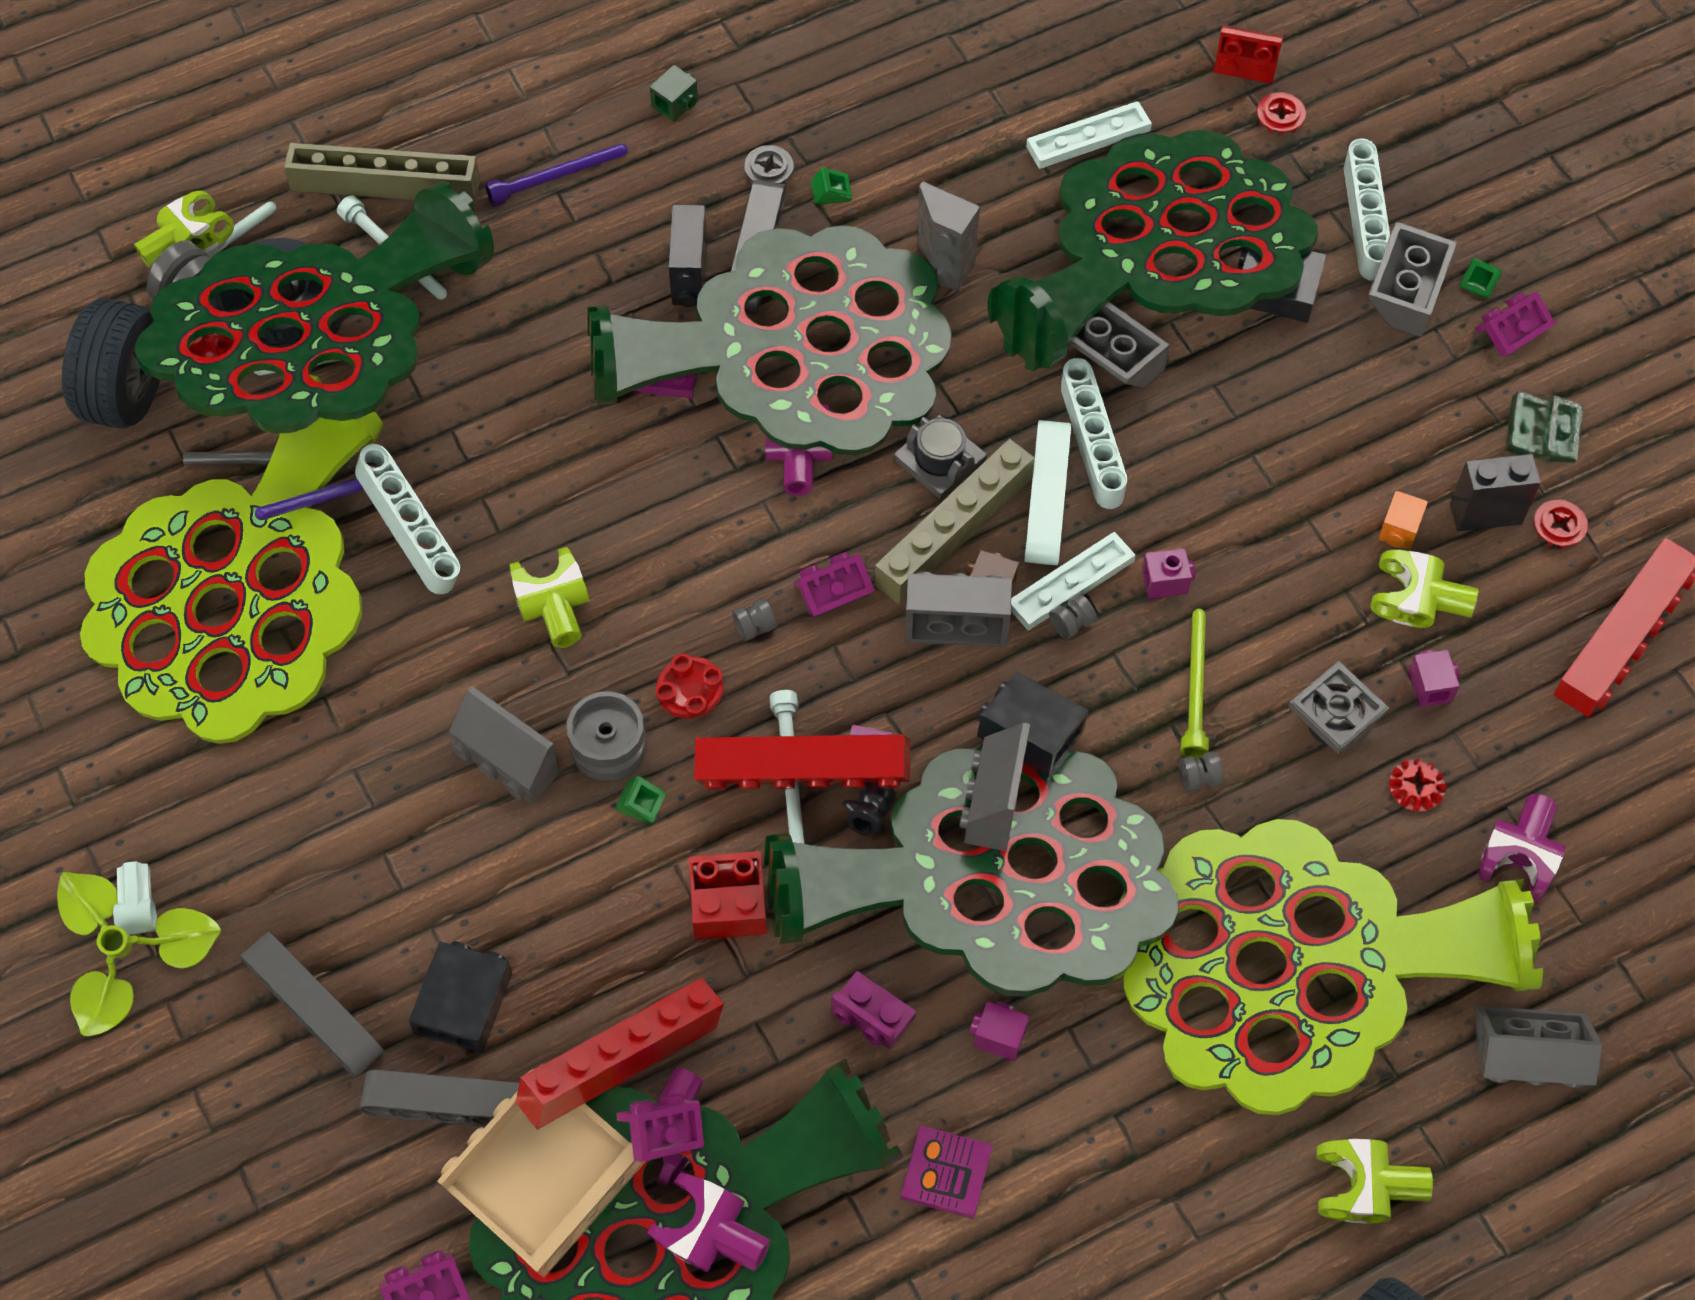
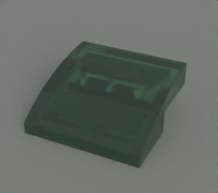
M1517 391L1512 396L1505 450L1518 455L1533 454V458L1545 461L1576 462L1583 406L1555 395L1549 401H1545Z

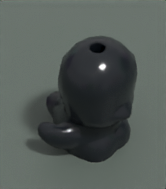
M878 782L865 783V788L860 790L858 802L855 800H844L842 804L850 812L847 821L850 829L864 836H870L876 832L879 835L883 834L885 825L882 818L895 803V789L878 787Z

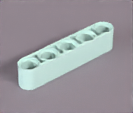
M1356 139L1349 145L1344 163V175L1358 269L1365 279L1374 281L1390 239V231L1376 146L1367 139Z
M1074 358L1064 365L1061 392L1095 500L1103 508L1114 509L1123 503L1127 475L1093 369L1086 360ZM1107 486H1112L1116 489H1109Z
M1038 420L1024 560L1027 563L1058 566L1071 423Z
M378 444L365 446L360 452L355 468L358 481L426 587L435 594L448 593L452 590L460 572L458 559L389 452ZM366 463H375L378 465V467H370ZM390 489L394 491L396 494L390 495L386 493L384 490ZM408 516L414 522H407L403 520L401 517ZM425 543L429 545L431 549H423L418 544ZM437 570L444 571V572H446L449 576H448V577H442V576L438 575V574L436 573V571H437Z

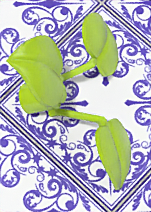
M63 872L59 880L57 892L58 908L62 921L68 929L82 936L93 933L99 925L101 926V931L97 936V945L107 955L106 963L109 969L108 977L98 971L86 973L75 982L71 990V1010L78 1023L80 1033L86 1037L105 1033L121 1023L129 1014L134 1002L133 987L125 980L115 979V960L128 955L133 944H160L159 954L165 963L174 968H189L200 963L207 956L221 934L220 926L204 913L192 909L176 908L158 917L155 929L159 938L130 936L121 927L115 925L108 926V923L105 921V919L113 916L114 905L118 904L117 889L109 880L97 875Z

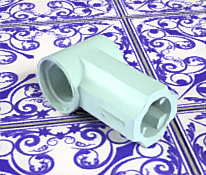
M137 861L124 863L121 867L117 868L118 904H115L113 908L114 924L130 935L156 931L157 913L151 897L150 867L148 864L138 863Z

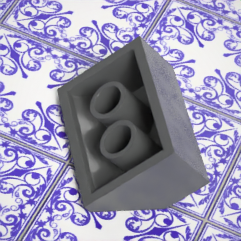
M922 182L919 188L917 246L922 258L932 266L937 277V284L959 291L976 265L980 206Z
M1399 222L1395 223L1368 295V299L1391 327L1422 337L1457 242Z
M1107 303L1070 343L1125 384L1143 388L1165 370L1169 349L1167 342L1111 303Z
M471 686L449 730L453 752L462 760L468 761L470 759L479 765L478 769L488 779L494 781L497 778L505 784L506 790L516 799L521 800L524 798L531 804H534L560 775L553 743Z
M1021 723L984 737L982 751H974L971 771H976L977 777L976 779L969 778L965 799L972 800L971 807L963 806L959 827L966 829L964 843L1007 851L1030 724Z
M1476 1006L1477 1062L1484 1078L1499 1083H1505L1509 1080H1521L1533 1085H1545L1547 1082L1563 1083L1572 1088H1581L1584 1085L1597 1086L1603 1045L1587 1013Z

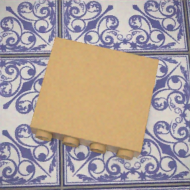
M516 1092L511 1099H504L493 1112L494 1118L485 1128H478L467 1141L468 1147L459 1157H452L441 1170L442 1176L437 1182L545 1278L646 1161H634L632 1143H629L585 1103L537 1130L515 1103Z

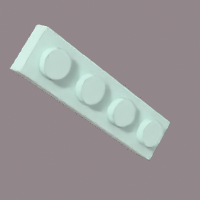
M1139 101L1030 137L1027 139L1026 147L1038 168L1041 169L1117 143L1125 137L1151 131L1152 123Z
M1113 532L1011 598V612L1029 631L1049 618L1051 610L1057 606H1065L1069 598L1078 593L1086 594L1135 561V554Z

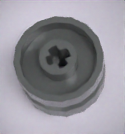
M179 241L169 246L160 254L148 275L147 292L149 297L153 299L162 288L179 279L199 276L204 264L212 256L208 255V253L191 241ZM214 296L210 302V305L213 308L218 309L216 298Z
M613 691L595 692L582 698L572 708L567 719V737L571 756L580 771L596 780L616 781L631 775L642 764L647 752L643 715L635 702L626 695Z

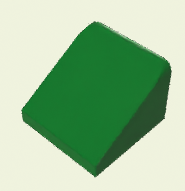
M821 167L811 180L813 199L817 205L849 202L853 199L849 177L846 173Z
M1473 257L1459 287L1488 300L1503 271Z
M640 776L633 777L625 784L615 810L652 824L667 792Z

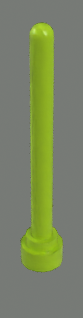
M1196 609L1192 613L1188 730L1181 738L1180 748L1182 756H1192L1195 759L1201 758L1204 753L1209 752V739L1206 737L1205 732L1202 731L1206 613L1202 609Z

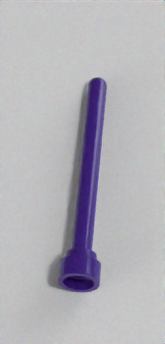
M618 144L507 183L505 180L499 182L496 179L485 183L486 193L491 205L496 207L506 203V199L511 198V194L625 156L628 148L625 144Z
M354 478L259 507L255 511V516L258 520H266L364 489L358 479Z

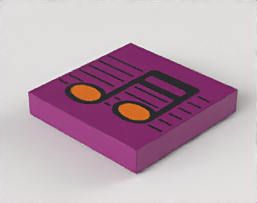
M920 1125L900 1200L974 1219L993 1144Z

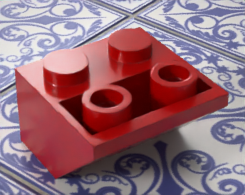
M1223 25L1213 72L1259 82L1273 83L1283 36Z
M761 851L689 856L692 920L695 940L766 935Z

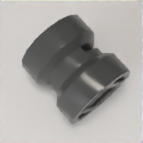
M1079 593L1069 598L1065 606H1057L1049 612V618L1053 627L1066 640L1078 634L1079 628L1089 627L1097 620L1091 603Z
M765 598L754 601L749 609L739 607L732 610L735 626L744 642L755 638L757 632L763 631L768 633L777 629L774 614Z
M1215 751L1204 753L1201 758L1195 759L1190 756L1179 760L1180 776L1187 792L1197 791L1203 785L1210 787L1223 785V769L1219 756Z

